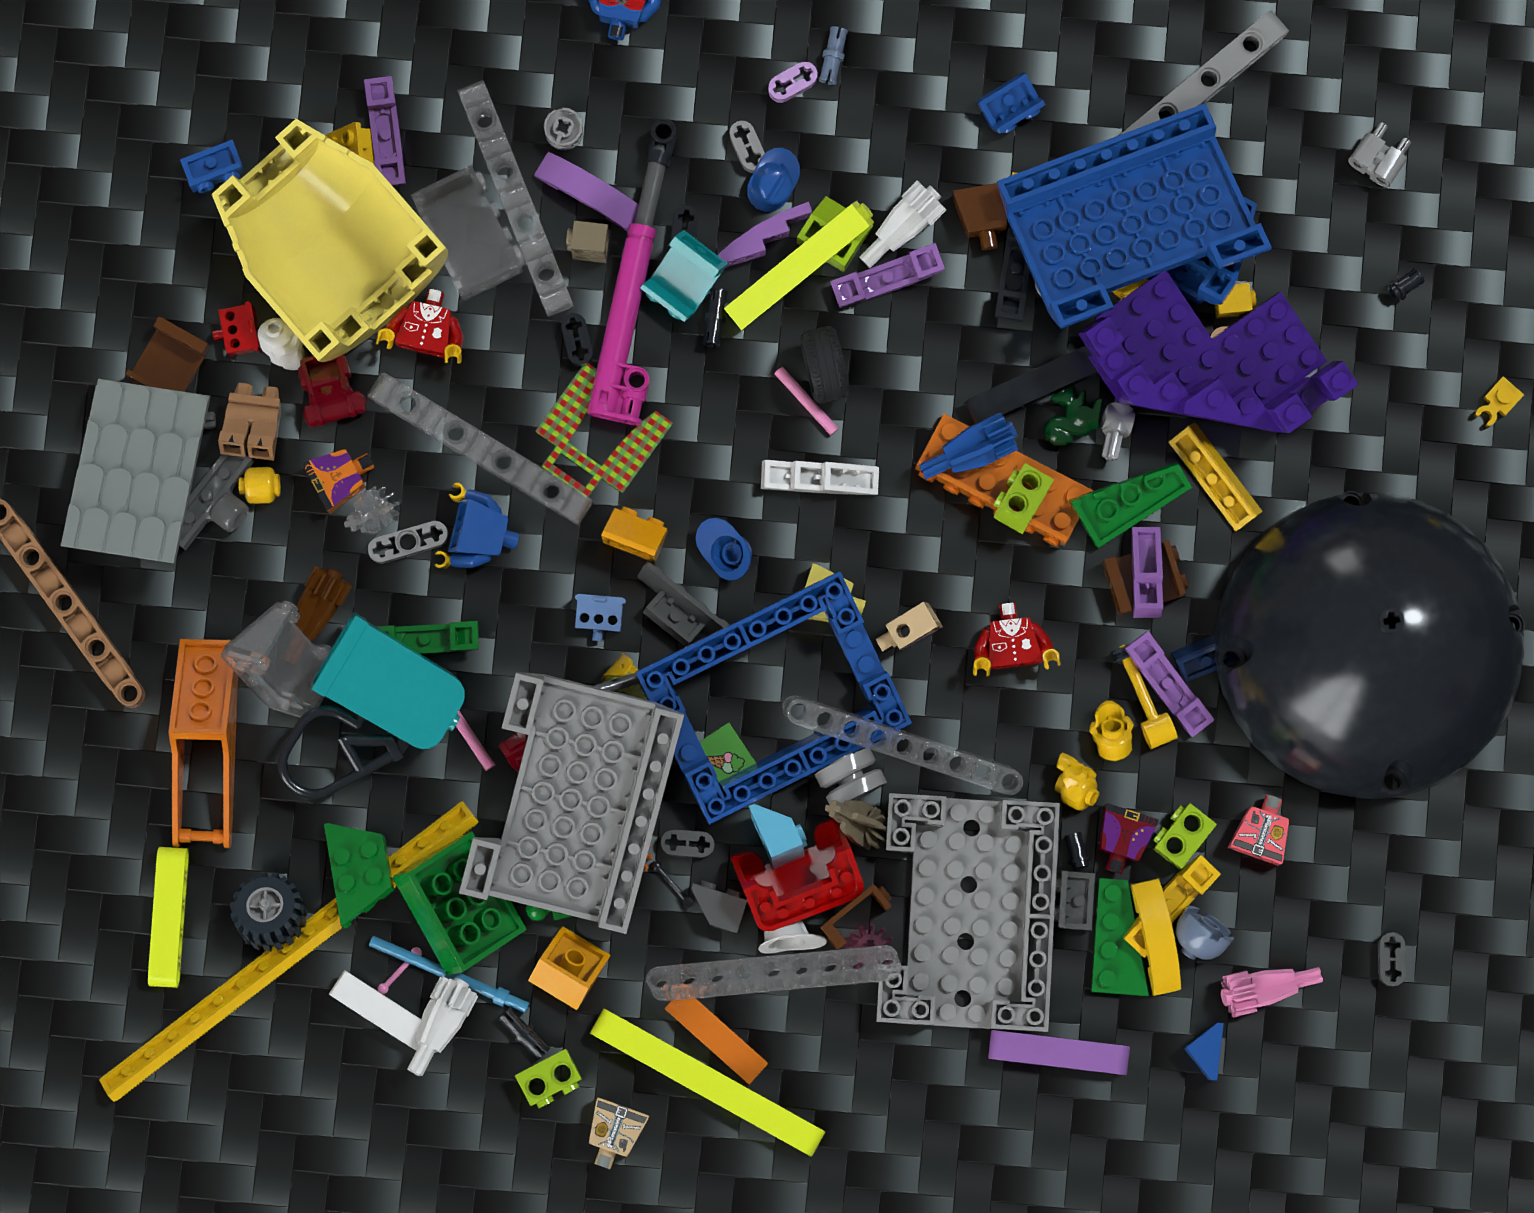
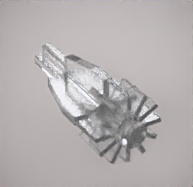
M376 486L359 494V498L353 504L356 511L347 516V520L344 522L345 527H351V531L360 529L361 533L374 534L394 522L392 518L399 515L398 511L393 510V507L397 506L399 501L388 503L394 492L383 498L386 487L376 490Z

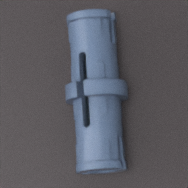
M837 26L830 27L827 49L823 50L822 54L824 62L819 81L825 84L828 73H830L828 85H836L840 62H843L845 56L842 52L848 30L841 28L837 39L839 28Z

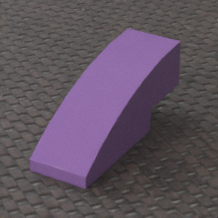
M1132 527L1133 618H1161L1163 612V569L1160 527Z

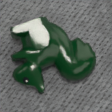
M1073 385L1066 386L1058 394L1052 395L1050 397L1051 401L1065 406L1066 412L1065 416H1054L1045 423L1044 436L1046 440L1053 446H1066L1067 443L1073 441V436L1085 435L1094 429H1098L1103 409L1102 398L1096 399L1094 403H1088L1086 401V391L1082 390L1077 398V390Z

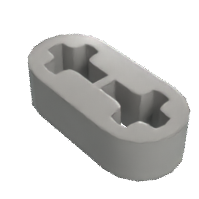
M737 121L730 128V140L744 170L754 173L757 165L754 166L752 162H746L749 159L747 150L751 149L754 156H760L761 158L765 152L753 126L747 121ZM739 128L750 132L747 134L748 144L744 145L740 137L735 138Z

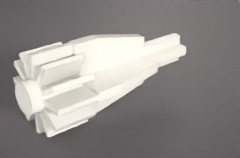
M916 181L902 195L903 199L891 210L876 232L879 238L859 257L869 268L889 249L894 252L918 235L928 224L932 225L946 211L938 202L941 196L930 185L925 189Z
M445 977L439 978L422 1016L415 1041L419 1044V1047L407 1070L415 1075L423 1076L434 1053H441L461 1028L466 1016L468 1017L478 998L477 993L472 992L468 988V983L458 978L453 980Z

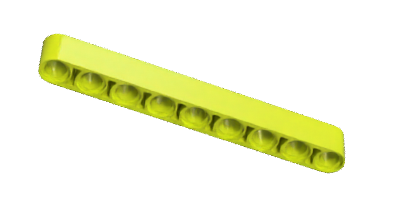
M604 1008L590 1032L595 1037L811 1157L825 1134V1131Z

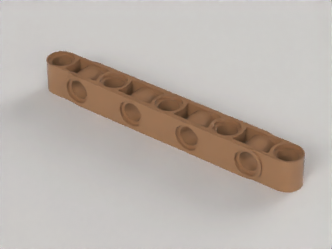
M0 499V507H6L7 509L5 518L0 520V539L118 701L129 708L141 706L145 700V691L127 662L25 521L19 517L10 504ZM31 552L39 553V561L35 565L27 564V556ZM64 597H71V607L66 611L60 610V600ZM97 642H103L105 645L104 652L99 656H93L92 646ZM130 687H135L138 691L137 698L127 702L124 698L125 691Z

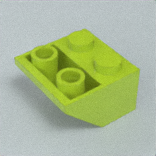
M826 196L810 215L798 234L797 244L801 246L846 208ZM873 224L826 262L845 272L872 229Z

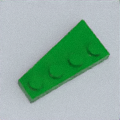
M1175 462L1069 499V502L1095 546L1100 548L1191 489L1192 486L1180 465Z
M1099 878L1091 992L1149 996L1142 956L1123 938L1135 921L1128 880Z

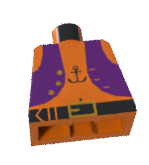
M346 449L302 463L329 514L361 492L366 486L360 475L375 468L367 453L352 460Z

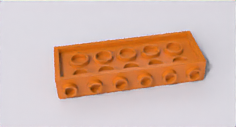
M943 414L915 469L920 471L918 475L921 478L925 479L919 464L944 453L942 447L969 426ZM1018 451L983 467L953 473L950 468L929 479H925L929 482H933L935 479L945 484L943 488L952 494L958 495L960 492L968 496V501L977 507L983 508L984 505L994 510L993 514L995 515L998 508L993 505L1001 491L1007 493L1011 487L1006 483L1013 471L1016 469L1020 472L1024 463L1032 466L1054 479L1025 531L1030 534L1036 531L1044 535L1043 540L1056 547L1059 544L1066 545L1079 520L1069 499L1094 491ZM1022 483L1026 489H1033L1030 484ZM1009 505L1013 511H1020L1016 505Z

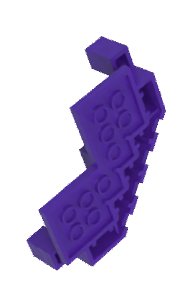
M1165 271L1155 275L1113 305L1114 309L1096 316V321L1078 333L1091 352V355L1088 356L1089 360L1118 403L1270 432H1292L1312 418L1310 413L1328 400L1336 401L1359 385L1343 361H1332L1311 377H1305L1326 363L1327 360L1282 292L1276 293L1211 338L1168 272Z

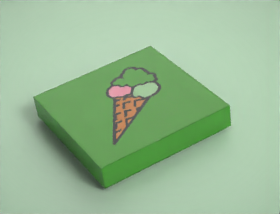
M727 723L700 741L707 758L710 760L718 776V782L756 764L730 723Z

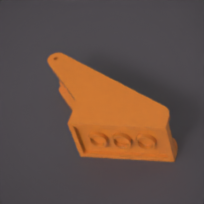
M180 639L168 732L172 750L173 847H180V843H191V841H213V844H224V848H231L239 667L237 640ZM185 739L221 740L223 830L192 831L191 829H181Z

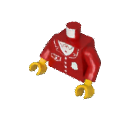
M428 289L425 303L412 301L410 306L403 307L390 319L386 327L378 332L376 344H379L381 340L388 341L387 349H391L395 338L397 347L445 358L446 363H448L450 357L454 356L457 357V363L460 364L462 362L461 349L464 336L458 319L452 316L451 310L441 307L444 293Z
M1016 603L999 605L1001 620L990 622L989 627L982 630L974 647V676H977L978 669L986 670V676H989L992 669L1041 664L1042 661L1045 669H1049L1048 662L1051 660L1056 661L1058 666L1061 665L1058 651L1054 649L1049 636L1040 625L1031 622L1030 617L1017 618Z

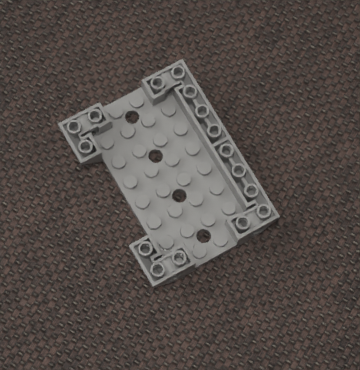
M889 793L886 850L913 854L907 966L880 964L876 1022L1048 1032L1060 803L1014 800L987 801L946 798V796ZM969 820L976 821L980 827L979 833L976 836L966 835L963 830L965 822ZM972 877L975 879L977 887L974 892L966 893L961 889L960 883L963 878ZM963 933L971 935L974 940V944L969 950H963L958 946V937ZM960 990H965L970 994L971 1001L966 1007H960L955 1003L954 996Z

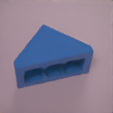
M1214 1023L1184 1047L1185 1051L1208 1080H1217L1224 1023Z

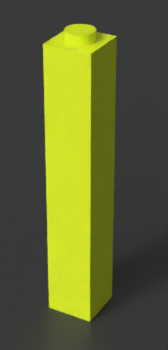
M855 201L724 309L738 327L743 330L874 223L871 219L873 214L865 204H859Z

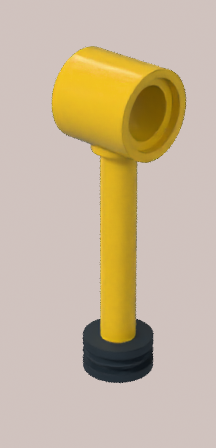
M1121 645L1112 653L1117 655L1115 657L1118 658L1116 660L1117 663L1123 662L1148 719L1140 723L1150 749L1177 739L1175 727L1168 713L1158 715L1140 672L1125 649L1128 645Z

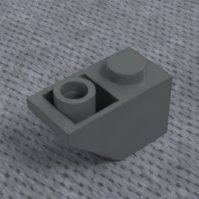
M700 880L699 885L693 883L691 890L710 926L737 934L747 904V900L742 899L743 893L727 889L726 893L716 891L715 884Z

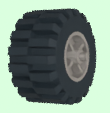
M260 873V878L256 879L255 876L249 878L250 882L248 884L241 883L239 885L241 891H235L233 894L235 902H231L230 909L233 912L231 913V918L244 941L248 945L252 944L258 950L263 946L265 951H272V947H276L278 951L283 949L282 945L288 943L289 946L293 944L292 938L294 936L299 938L302 934L300 927H305L307 923L304 918L307 916V909L294 883H291L285 876L280 878L277 873H272L271 877H268L267 873Z

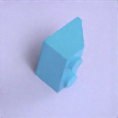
M756 804L749 806L751 819L773 869L805 856L804 847L807 846V839L800 824L795 826L792 818Z

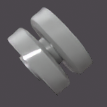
M870 747L854 754H847L831 762L829 766L815 774L821 788H828L839 784V787L830 791L826 796L829 805H831L832 800L844 804V800H857L887 784L881 770L875 769L865 774L862 772L871 767L876 761Z

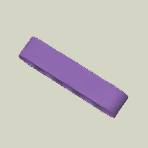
M991 1030L988 1059L1127 1075L1130 1046Z

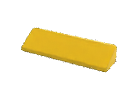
M1196 423L1188 426L1169 441V444L1235 531H1238L1262 513L1261 508Z

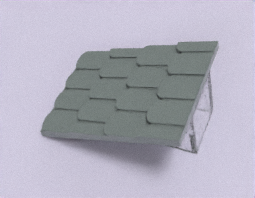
M98 379L61 546L175 563L211 396Z

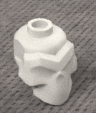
M272 318L261 324L258 329V340L262 351L270 357L272 363L283 366L287 370H298L300 360L305 358L301 340L281 318Z

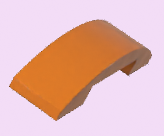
M682 988L664 1008L749 1085L768 1064L686 989Z

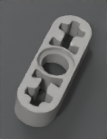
M431 521L374 538L369 543L368 553L373 561L384 564L443 546L448 540V531L441 522ZM436 527L438 531L443 530V534L439 536V541L435 542L433 538L424 539L427 545L421 547L418 531L422 530V535L425 536L431 534V528ZM405 535H413L416 538V545L411 550H405L400 545V540ZM395 538V545L400 553L394 555V549L385 551V557L382 558L379 554H374L373 551L377 549V544L382 543L384 547L392 545L390 539Z

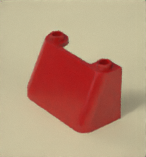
M834 818L817 825L813 833L816 846L805 849V856L776 869H773L771 863L763 865L760 856L752 851L742 852L730 857L754 920L761 930L768 932L777 930L850 902L862 894L864 884L852 849L845 834L840 829V823Z

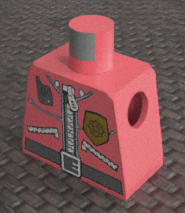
M1266 794L1261 809L1253 806L1249 807L1234 833L1228 849L1277 866L1281 865L1284 859L1289 825L1288 818L1277 815L1282 799Z

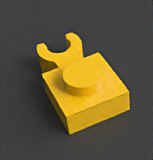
M1503 376L1483 398L1489 404L1480 407L1475 412L1474 417L1477 418L1483 412L1487 413L1490 416V420L1485 426L1489 428L1495 423L1497 412L1503 417L1506 416L1524 394Z

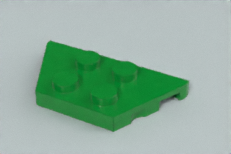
M326 823L324 828L340 924L343 928H348L352 925L351 921L363 911L367 913L375 906L378 900L384 899L394 891L386 840L379 833Z

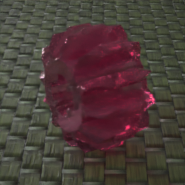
M874 924L870 925L869 934H866L865 928L860 926L858 929L862 936L861 938L854 933L850 935V938L856 941L857 945L847 944L846 949L856 950V953L848 956L849 961L859 957L860 960L855 965L856 969L861 968L863 962L867 963L866 973L871 972V963H874L879 971L880 959L886 964H890L891 960L884 956V952L892 954L895 952V949L885 948V944L891 943L893 938L881 939L886 932L884 928L879 931L878 935H875ZM867 941H874V946L878 947V953L874 952L873 957L867 956V951L862 949L863 944H868Z

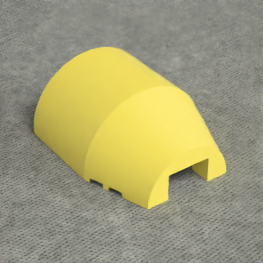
M295 119L275 137L280 143L279 146L241 180L232 175L212 193L224 226L227 227L233 242V248L237 252L242 264L245 277L319 362H327L360 345L383 328L403 307L408 306L437 275L444 265L449 252L373 163Z

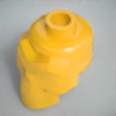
M1105 701L1097 708L1095 712L1096 720L1091 723L1089 732L1092 734L1094 742L1097 743L1099 756L1106 760L1119 761L1127 757L1132 751L1131 731L1134 724L1128 716H1125V711L1120 705L1113 701Z
M1062 752L1057 761V768L1063 771V773L1056 782L1055 791L1061 794V800L1064 804L1081 811L1089 805L1093 806L1099 797L1096 782L1097 774L1091 768L1079 763L1074 757Z

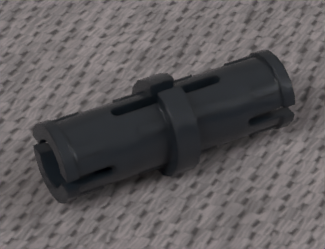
M718 288L710 290L708 311L704 314L706 324L702 344L705 346L720 347L723 323H726V315H724L728 295L726 290Z
M510 1007L506 1013L513 1022L504 1014L498 1020L516 1037L514 1040L518 1044L521 1042L538 1061L543 1055L536 1046L545 1054L550 1050V1047L533 1031L534 1027L531 1024L528 1026Z

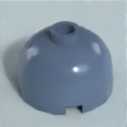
M1189 905L1176 923L1175 932L1177 940L1182 946V953L1193 960L1196 957L1204 960L1218 957L1229 947L1234 937H1229L1231 934L1230 930L1209 913L1206 914V917L1197 913L1200 908Z

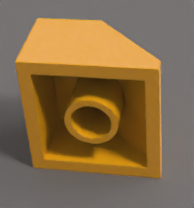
M624 506L621 510L614 508L601 535L603 543L656 563L668 533L667 528L663 527L664 522L653 517H648V520L637 517V511Z
M562 926L539 959L528 981L577 1010L611 955Z

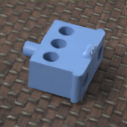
M586 594L575 596L577 600L575 628L593 629L592 641H602L603 630L621 632L623 604L626 603L624 598ZM584 613L589 615V620L586 623L581 621V615ZM600 614L603 616V622L597 624L595 617ZM611 616L617 617L618 621L615 625L609 623Z

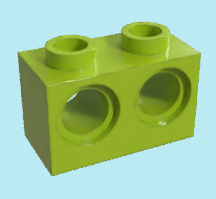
M1024 463L1020 472L1015 469L1006 484L1011 486L1008 492L1001 491L993 506L998 509L993 518L1023 534L1048 493L1054 479ZM1022 483L1030 484L1033 489H1026ZM1009 505H1016L1020 511H1013Z
M1191 803L1185 808L1180 805L1170 817L1174 821L1168 830L1163 827L1153 839L1157 843L1153 850L1178 870L1185 866L1217 825ZM1187 816H1193L1197 819L1198 828L1196 831L1191 832L1185 828L1184 820ZM1170 838H1175L1180 842L1181 850L1179 853L1172 854L1167 850L1166 843Z
M567 1049L515 1075L530 1106L537 1104L539 1108L553 1102L552 1095L561 1090L566 1095L579 1088L577 1082L582 1080ZM560 1065L568 1066L571 1071L570 1078L565 1082H561L555 1077V1070ZM535 1078H540L545 1083V1091L540 1095H535L530 1091V1083Z

